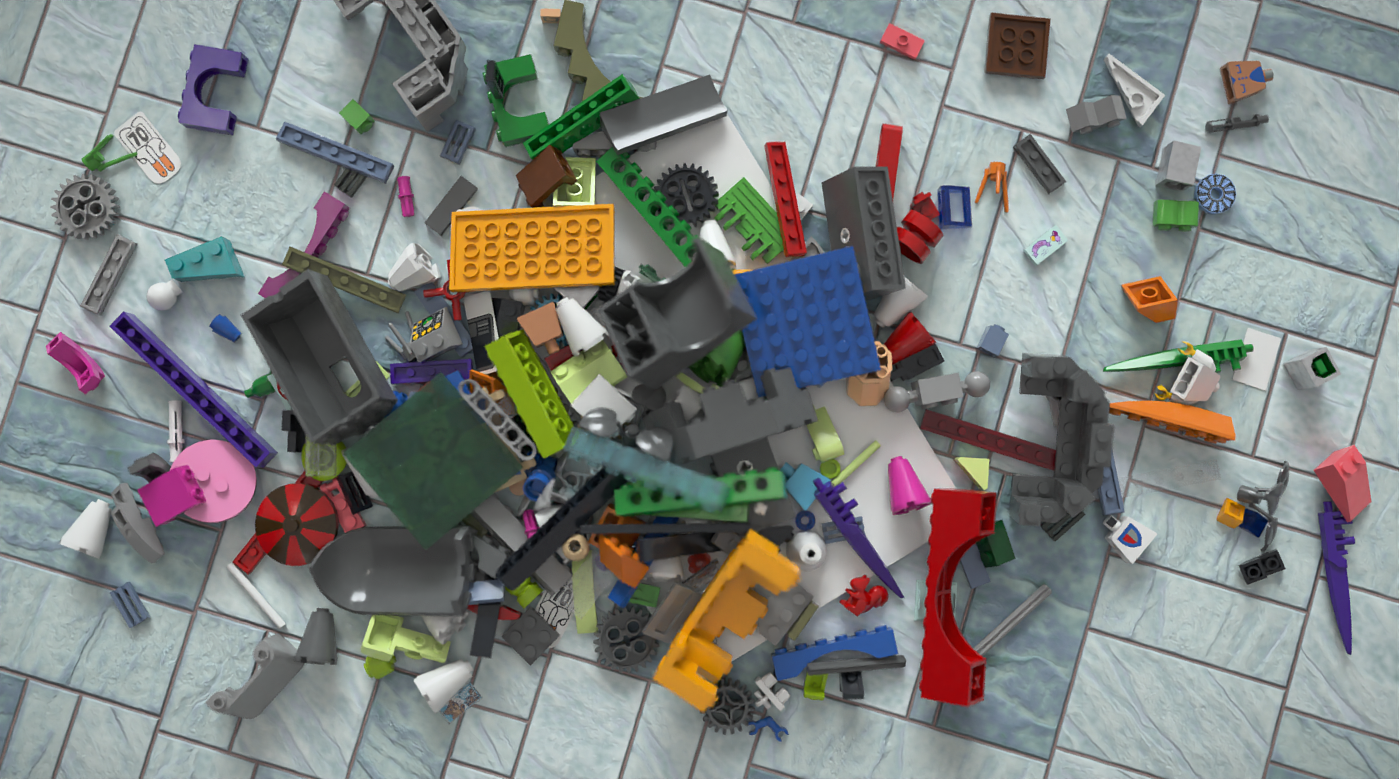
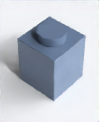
M990 325L986 327L976 349L992 357H997L1009 334L1004 332L1005 329L999 325Z

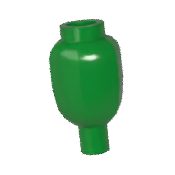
M271 374L257 378L252 383L251 388L244 391L247 398L254 395L263 397L276 392L267 378Z

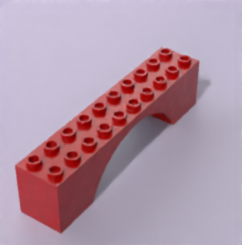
M937 488L934 489L931 495L933 509L930 515L931 534L928 538L930 555L927 558L929 573L926 578V587L928 589L924 601L926 608V617L923 621L925 636L922 640L924 652L920 664L922 679L919 683V690L923 699L966 707L984 701L986 658L969 645L957 626L952 610L951 587L956 568L965 553L981 539L994 534L997 492Z

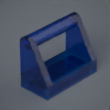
M940 186L937 189L938 212L940 213L939 228H971L970 187ZM949 193H962L964 222L951 221Z

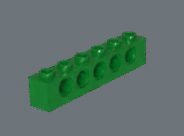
M621 74L523 142L532 160L549 145L564 153L573 144L600 128L601 112L640 98L633 85Z

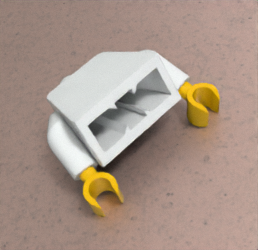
M1182 341L1187 344V349L1182 351L1178 348V351L1184 355L1190 354L1192 357H1188L1170 390L1172 393H1169L1164 386L1158 385L1157 388L1164 392L1162 394H1154L1159 400L1168 398L1171 402L1192 405L1198 401H1207L1212 392L1214 393L1219 390L1220 385L1218 381L1220 375L1215 372L1216 366L1211 357L1198 349L1195 351L1193 345Z

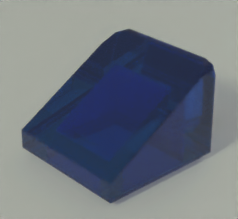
M1245 509L1243 523L1238 527L1259 538L1268 520L1256 511Z

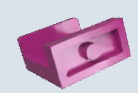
M188 465L175 467L137 490L156 527L168 524L175 520V517L206 502L204 492L199 487L194 473Z

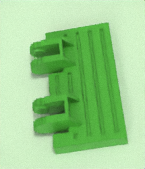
M743 177L718 199V204L714 206L720 212L714 219L718 222L727 213L732 211L735 216L724 224L723 229L727 231L740 220L741 222L735 226L740 235L746 241L753 235L743 245V251L745 252L750 249L758 240L762 246L757 251H754L750 258L753 261L767 250L768 252L762 256V259L768 264L784 250L778 216L775 210Z

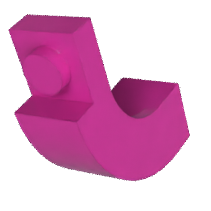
M62 332L58 333L46 345L47 354L73 374L77 380L79 390L84 394L96 389L100 381L105 377L102 369L90 355Z

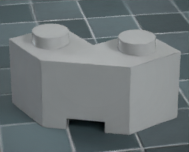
M1115 95L1096 102H1082L1066 109L1071 131L1080 132L1081 135L1106 126L1108 128L1120 125V121L1127 119L1121 96Z

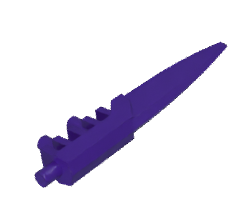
M820 478L815 479L813 484L817 490L814 492V496L846 541L888 588L899 598H905L886 565L855 521L853 512L850 511L859 504L855 498L845 503L839 495L847 489L846 485L841 482L833 487L830 481L823 484Z
M1332 501L1323 502L1324 512L1318 513L1323 559L1339 632L1347 654L1351 655L1352 623L1347 560L1341 555L1348 554L1344 545L1355 544L1353 536L1343 537L1345 529H1342V525L1352 524L1353 520L1347 522L1344 517H1341L1342 513L1340 511H1333Z

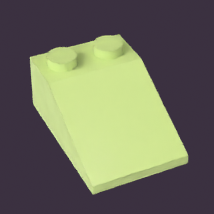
M565 157L577 182L572 186L564 182L553 192V207L595 205L596 158Z

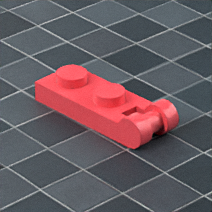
M337 477L333 478L332 482L324 483L320 486V490L327 494L336 507L339 523L345 533L367 526L360 512L352 514L337 481ZM337 488L340 493L334 496L332 491Z

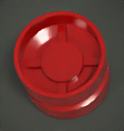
M910 210L901 221L904 228L897 227L900 253L911 261L922 264L931 253L928 246L936 247L944 235L941 229L929 218L917 211Z

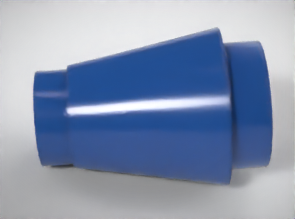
M220 314L209 325L212 328V332L234 343L242 335L226 316Z

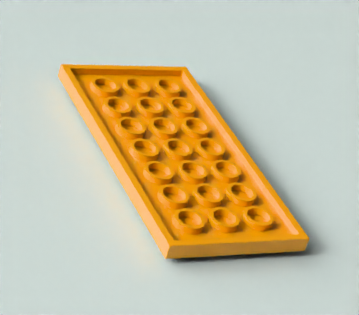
M614 204L452 212L449 290L451 292L615 285Z

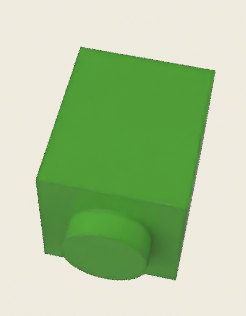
M354 99L339 112L360 134L369 131L373 126L372 123L375 121Z

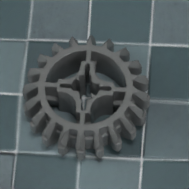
M720 678L721 685L717 683L712 684L717 687L716 694L721 691V701L715 703L711 708L707 707L704 713L702 711L700 713L706 714L703 717L704 722L710 720L708 723L709 728L714 724L716 725V733L720 728H723V735H726L727 729H730L731 734H734V727L742 731L741 723L745 726L749 725L745 718L753 719V715L748 712L755 711V707L750 706L755 700L754 698H748L752 695L751 690L744 692L747 688L746 684L739 688L740 680L737 679L733 685L732 678H728V684H724V679ZM727 690L737 692L743 699L730 698ZM725 697H727L729 705L733 704L730 706V715H728L725 708H722L725 705ZM744 706L742 714L733 720V712ZM712 712L723 713L727 718V722L717 719Z

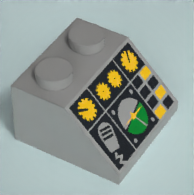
M447 307L419 320L412 326L410 345L418 362L431 361L463 344Z

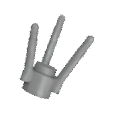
M406 311L405 315L412 333L413 322L409 312ZM389 323L388 325L402 344V349L388 336H385V339L401 354L404 360L407 359L408 362H412L417 359L410 342L406 343L393 324Z

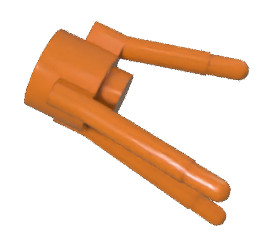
M991 162L989 169H985L975 203L979 202L987 179L990 177L991 181L996 182V194L1000 193V181H1002L1004 208L1007 213L1009 212L1005 163Z

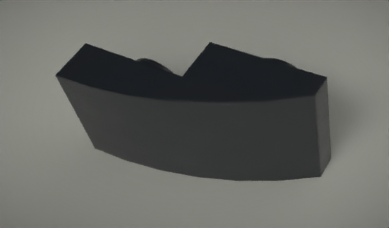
M1277 549L1238 565L1247 585L1286 569Z

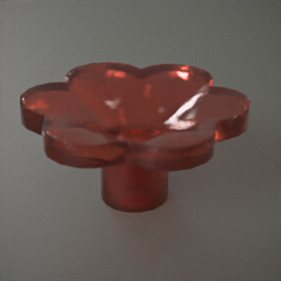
M707 553L689 556L687 559L689 572L696 573L698 576H704L706 572L712 569V564L710 563L711 556Z

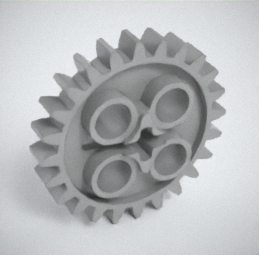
M82 174L81 178L74 175V181L67 178L66 186L60 183L59 185L62 190L54 191L58 197L51 198V200L56 202V205H52L50 208L56 210L51 216L58 218L54 223L61 226V231L77 239L89 240L90 236L97 239V233L105 235L104 228L111 230L109 223L116 224V221L112 218L113 216H119L114 211L120 208V206L114 203L119 198L112 196L116 190L110 188L111 184L92 174L89 177L86 174ZM91 189V194L87 197V192ZM74 200L73 206L69 207L70 202ZM101 206L102 210L97 214V209ZM84 217V222L80 224V219Z

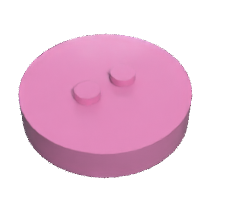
M204 440L197 442L183 450L171 466L170 470L175 467L188 465L193 471L199 487L203 490L206 502L184 512L185 515L199 522L220 523L233 519L248 507L254 497L257 486L255 468L249 460L227 441Z

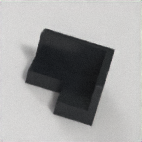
M282 410L281 431L288 432L287 452L301 453L308 437L294 411Z

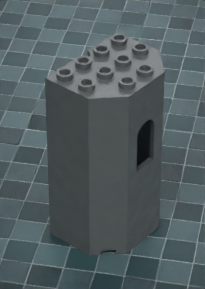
M307 269L279 288L280 291L277 294L266 297L241 315L311 443L333 446L349 437L361 435L367 432L368 427L372 424L382 422L385 419L384 416L389 414L397 403V397L327 275ZM345 357L361 383V390L355 397L346 395L331 368Z

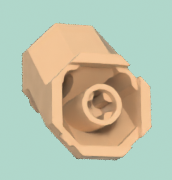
M875 341L881 370L846 378L847 395L859 406H876L889 390L892 355L879 341Z

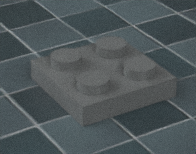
M531 606L502 635V638L531 666L560 634Z

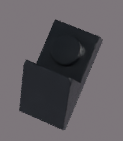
M861 671L839 673L840 692H842L843 699H864Z

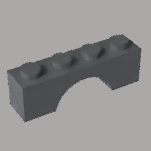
M451 515V517L442 516L437 526L464 525L461 524L462 520L454 515ZM467 525L471 531L473 545L479 555L478 568L495 578L497 569L511 556L509 554L511 551L501 545L499 547L495 546L493 539L485 535L481 537L477 534V529Z

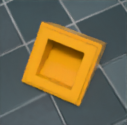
M1226 498L1217 516V521L1233 529L1243 523L1245 506Z

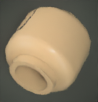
M577 533L573 534L562 545V551L569 560L581 561L588 556L590 544L583 535Z

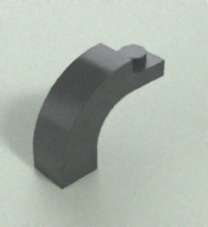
M156 453L141 457L128 467L131 475L142 477L148 482L155 480L171 469V466Z

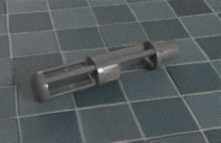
M1255 114L1252 120L1241 121L1240 117L1207 121L1205 128L1208 133L1259 126L1262 123H1268L1269 117L1268 115L1260 116ZM1227 120V123L1212 125V122ZM1228 126V129L1212 131L1215 127Z

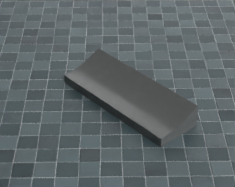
M707 75L600 113V127L616 154L620 155L726 117L727 109L718 95L711 76Z

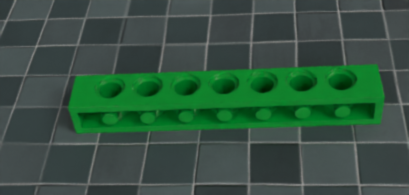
M611 147L596 162L686 268L696 253V247L692 244L691 240L698 235H692L690 232L691 226L685 220L681 221L677 217L679 212L672 205L668 206L665 203L667 198L660 191L656 192L652 188L655 184L647 176L644 178L640 174L643 170L637 163L629 161L631 156L627 152L617 155L613 147ZM625 165V169L619 173L620 168ZM637 179L636 185L631 187L632 182ZM649 194L648 200L643 201L644 196ZM659 208H662L661 213L658 216H656V211ZM674 222L673 229L668 231L669 224ZM687 237L686 243L680 246L681 239Z
M778 468L766 469L765 473H757L756 470L745 471V475L736 476V473H726L722 478L709 475L703 476V480L695 481V478H684L679 483H674V480L662 481V485L642 483L641 487L633 488V485L621 486V489L614 490L616 516L623 518L787 499L785 473L779 471ZM767 480V488L760 491L758 489L759 482ZM745 482L746 490L738 493L737 486ZM724 485L725 492L722 495H717V487ZM700 487H703V496L697 498L696 490ZM683 490V497L680 500H676V492ZM658 492H662V500L656 503L655 495ZM641 494L642 501L636 505L634 499L637 495Z

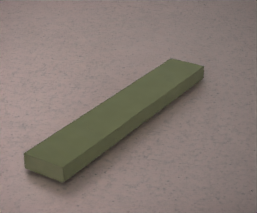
M289 247L282 263L283 266L300 273L309 269L327 275L334 287L398 314L406 297L403 293L293 247Z

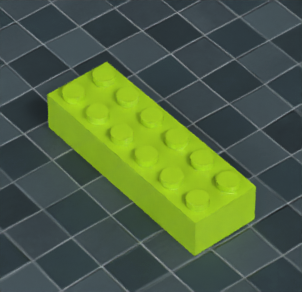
M524 329L504 335L485 346L489 359L493 361L499 378L503 380L508 395L513 399L518 414L524 420L526 429L534 439L536 448L543 458L581 439Z

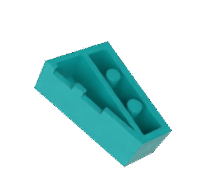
M222 236L165 259L171 278L180 282L245 277L231 241Z

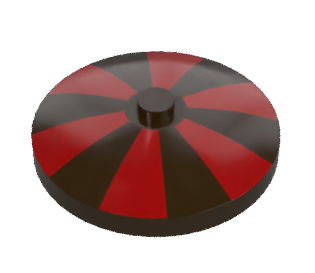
M304 483L287 484L273 490L260 504L255 519L256 536L262 549L275 561L289 566L310 564L319 551L337 537L339 529L338 513L332 500L319 488Z

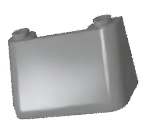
M280 633L264 638L253 651L254 660L261 666L254 675L238 690L228 687L225 691L215 692L205 704L217 713L245 719L257 717L304 666V663H301V661H294L297 649Z

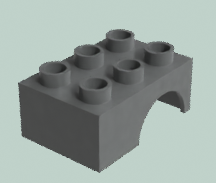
M699 236L691 240L692 244L696 247V253L690 264L681 272L659 282L644 283L636 281L598 309L628 377L656 390L757 320L724 253Z

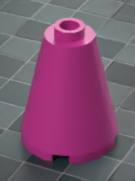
M902 456L892 458L891 463L888 464L892 514L910 513L909 511L916 509L917 511L931 505V498L908 459H903Z

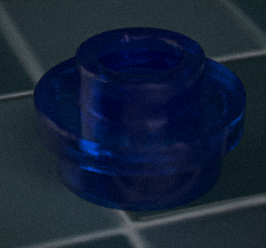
M802 510L797 513L795 524L800 530L808 531L815 525V516L808 510ZM802 517H808L809 521L807 524H802Z

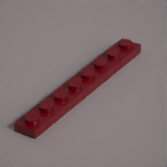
M925 409L920 429L1054 471L1055 449Z

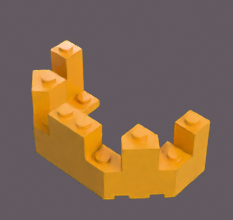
M749 529L745 535L746 538L743 537L736 545L737 549L733 548L684 621L680 633L676 634L669 646L670 649L666 654L667 656H663L653 677V680L703 713L707 707L711 708L718 698L715 695L717 687L696 674V672L716 684L722 675H727L733 667V664H731L733 656L712 643L714 638H719L725 627L745 639L747 634H753L757 627L756 621L759 617L763 619L769 609L767 608L768 599L752 590L756 583L777 596L780 591L787 592L790 586L794 588L801 578L799 576L800 568L778 554L779 547L752 529Z

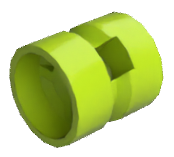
M531 576L516 590L510 591L505 586V590L511 596H517L516 601L523 609L543 591L536 582H531Z

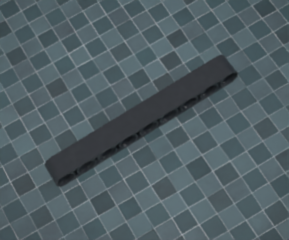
M632 446L622 448L497 569L495 578L510 591L516 590L615 495L614 490L621 489V486H624L643 467L644 459Z

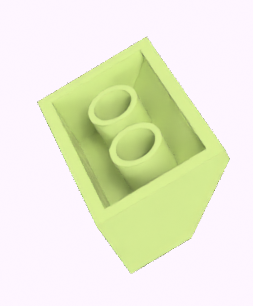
M601 340L586 351H580L578 356L571 357L550 371L571 404L599 374L612 386L628 377L604 340Z

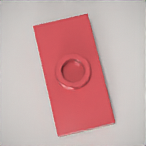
M889 23L880 43L915 60L925 40Z

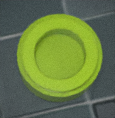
M831 459L821 463L819 469L823 476L833 479L839 475L841 467L837 460Z

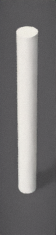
M234 563L229 564L226 568L279 629L284 627L286 623Z

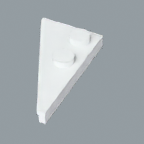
M1108 54L1104 62L1136 124L1141 127L1165 95L1112 55Z

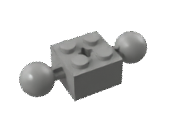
M979 371L968 374L964 381H960L959 373L917 380L911 383L912 391H907L899 386L890 388L885 393L884 403L890 411L896 413L906 410L910 403H915V407L921 406L922 409L937 407L938 402H941L942 406L958 403V398L963 397V393H967L972 397L984 396L990 389V380L986 374Z

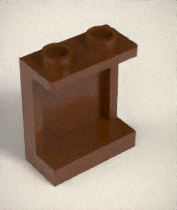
M551 145L547 146L515 175L519 182V188L526 196V202L532 208L545 207L543 201L564 182L571 186L577 182L563 152Z

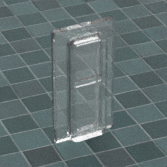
M593 549L557 596L556 600L566 607L567 610L582 619L615 575L600 561V554Z

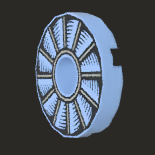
M1211 174L1198 182L1195 187L1194 198L1199 202V208L1204 212L1219 214L1231 208L1236 199V189L1232 181L1226 176ZM1212 189H1215L1219 192L1218 199L1212 198Z

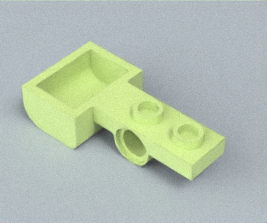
M371 615L360 649L364 655L383 661H390L394 649L405 652V655L411 659L420 660L427 658L445 663L450 641L442 645L433 636L403 628L401 626L404 618L396 615Z

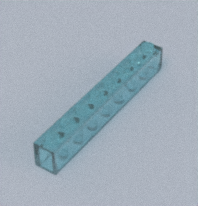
M572 427L563 448L569 454L568 457L578 462H580V459L586 460L587 465L596 469L602 466L606 468L605 472L617 476L620 473L625 475L624 479L636 483L637 480L644 483V487L654 491L657 487L664 490L663 494L675 498L676 495L683 497V502L693 506L696 502L703 505L702 509L714 513L715 510L722 512L731 489L726 483L603 437L595 436L576 427Z

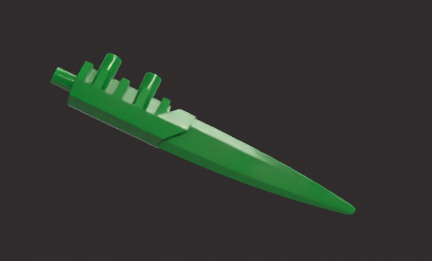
M1241 339L1195 345L1193 349L1195 351L1198 349L1211 357L1216 366L1215 372L1219 373L1221 372L1220 364H1224L1227 361L1231 363L1233 371L1240 370L1239 361L1247 357V352H1253L1254 347L1252 344L1244 345ZM1182 347V348H1179V349H1181L1182 351H1185V350L1187 349V347ZM1178 348L1112 364L1103 368V372L1142 371L1184 366L1188 357L1192 356L1180 353Z

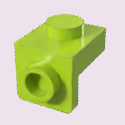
M806 671L803 696L811 700L823 701L828 674L810 676Z

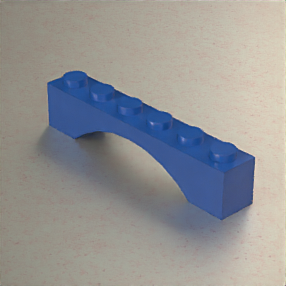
M887 625L874 627L875 630L870 632L863 629L855 631V635L852 636L840 634L834 636V640L827 641L826 638L815 640V644L807 645V643L796 644L794 649L787 650L786 647L775 649V653H771L776 679L780 681L798 677L808 663L833 651L856 650L868 653L876 658L896 655L898 650L893 629L887 628Z

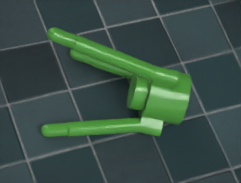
M110 134L81 160L89 170L94 171L98 169L101 172L109 166L137 156V152L103 164L105 158L99 151L113 138V134Z

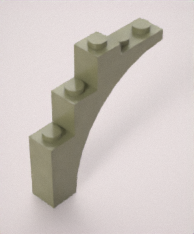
M564 0L554 48L555 52H558L561 56L569 57V55H572L568 76L574 83H586L582 101H584L611 81L594 64L587 50L584 39L586 12L584 4Z

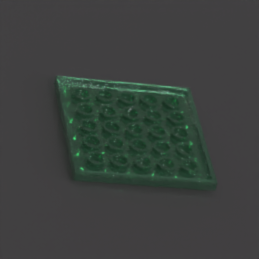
M442 372L343 453L345 458L425 550L524 468Z

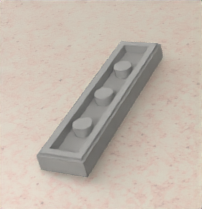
M116 234L80 307L97 315H102L137 243Z

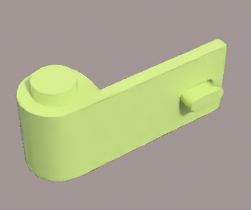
M825 406L819 409L814 407L818 421L806 426L814 442L815 448L812 449L816 461L820 460L823 463L845 453Z

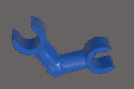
M766 716L756 722L754 720L748 721L749 725L755 726V729L750 731L749 735H755L758 729L769 726L775 733L776 739L782 742L778 736L780 731H784L788 735L787 729L782 726L780 727L771 716Z

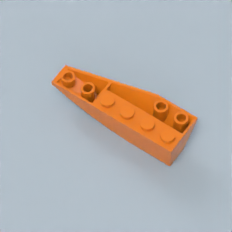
M1126 401L1110 403L1109 414L1116 416L1125 414L1128 415L1127 419L1140 421L1142 419L1147 421V425L1154 427L1163 425L1166 426L1165 430L1178 433L1180 430L1185 432V436L1192 438L1202 437L1205 442L1226 444V441H1235L1236 439L1231 417L1195 406L1163 401Z

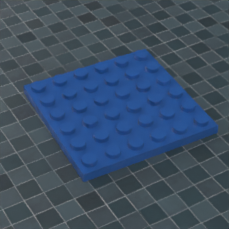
M853 246L735 274L757 317V320L742 329L758 397L766 396L760 376L764 375L763 371L772 368L778 371L791 367L797 388L881 370Z

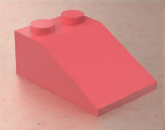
M1355 445L1334 451L1314 469L1315 474L1347 522H1351L1371 503L1366 462Z

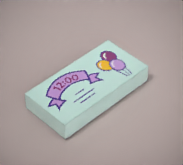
M1055 225L1023 251L1036 266L1065 244L1068 239Z

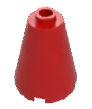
M910 311L883 345L891 352L893 365L933 346L936 341Z

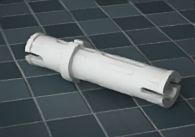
M179 400L168 401L169 439L167 444H169L170 450L169 462L175 461L177 456L183 451V444L185 443V439H182V401ZM175 412H176V429H175ZM175 433L177 434V451L175 450Z

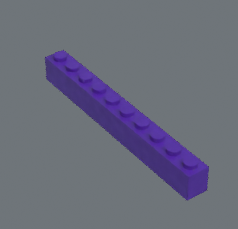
M123 311L109 327L255 467L264 468L278 452L134 314Z

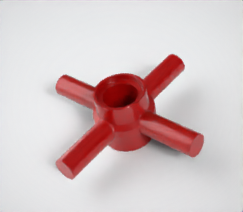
M449 259L447 260L449 280L445 282L442 288L423 290L424 298L445 295L452 302L454 321L462 320L460 299L467 292H457V294L451 295L449 290Z

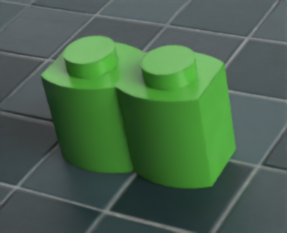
M1155 201L1153 205V226L1163 231L1171 230V227L1179 228L1181 232L1191 231V228L1198 226L1199 202Z

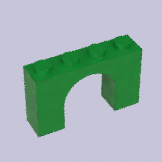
M531 54L496 62L504 79L503 98L495 99L491 91L487 92L489 103H493L495 109L491 111L494 123L498 122L499 130H496L499 142H503L505 147L521 144L549 125L545 112L517 117L509 114L504 109V97L511 87L538 79ZM483 72V73H482V74H483V79H484V82H485V85H486V84H487L486 81H485L486 72Z

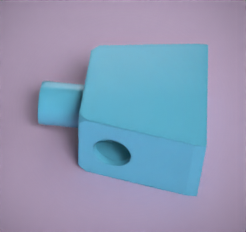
M786 462L779 470L785 473L787 478L785 481L787 492L805 511L816 499L814 492L817 488L813 481L817 478H820L823 484L831 481L802 463L794 469Z

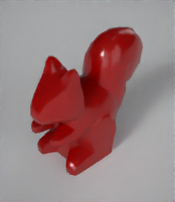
M867 575L853 578L850 581V586L853 589H845L850 598L839 601L857 617L861 613L868 612L872 607H882L889 597L886 588L880 585L873 586L867 592L865 589L870 581Z

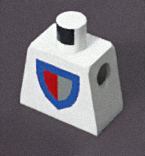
M1109 515L1103 521V524L1110 529L1105 539L1126 563L1133 564L1157 535L1156 532L1127 516H1122L1117 520L1112 515Z

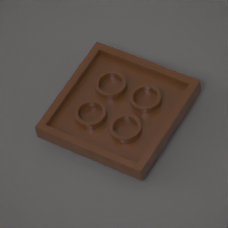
M991 13L989 15L984 73L1044 79L1046 77L1051 19Z

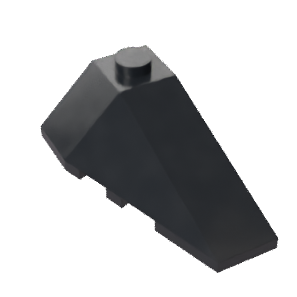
M491 298L498 337L501 338L504 335L521 330V325L517 318L524 315L525 306L523 302L504 298ZM497 371L488 373L490 377H493L501 383H504L503 380L499 378Z

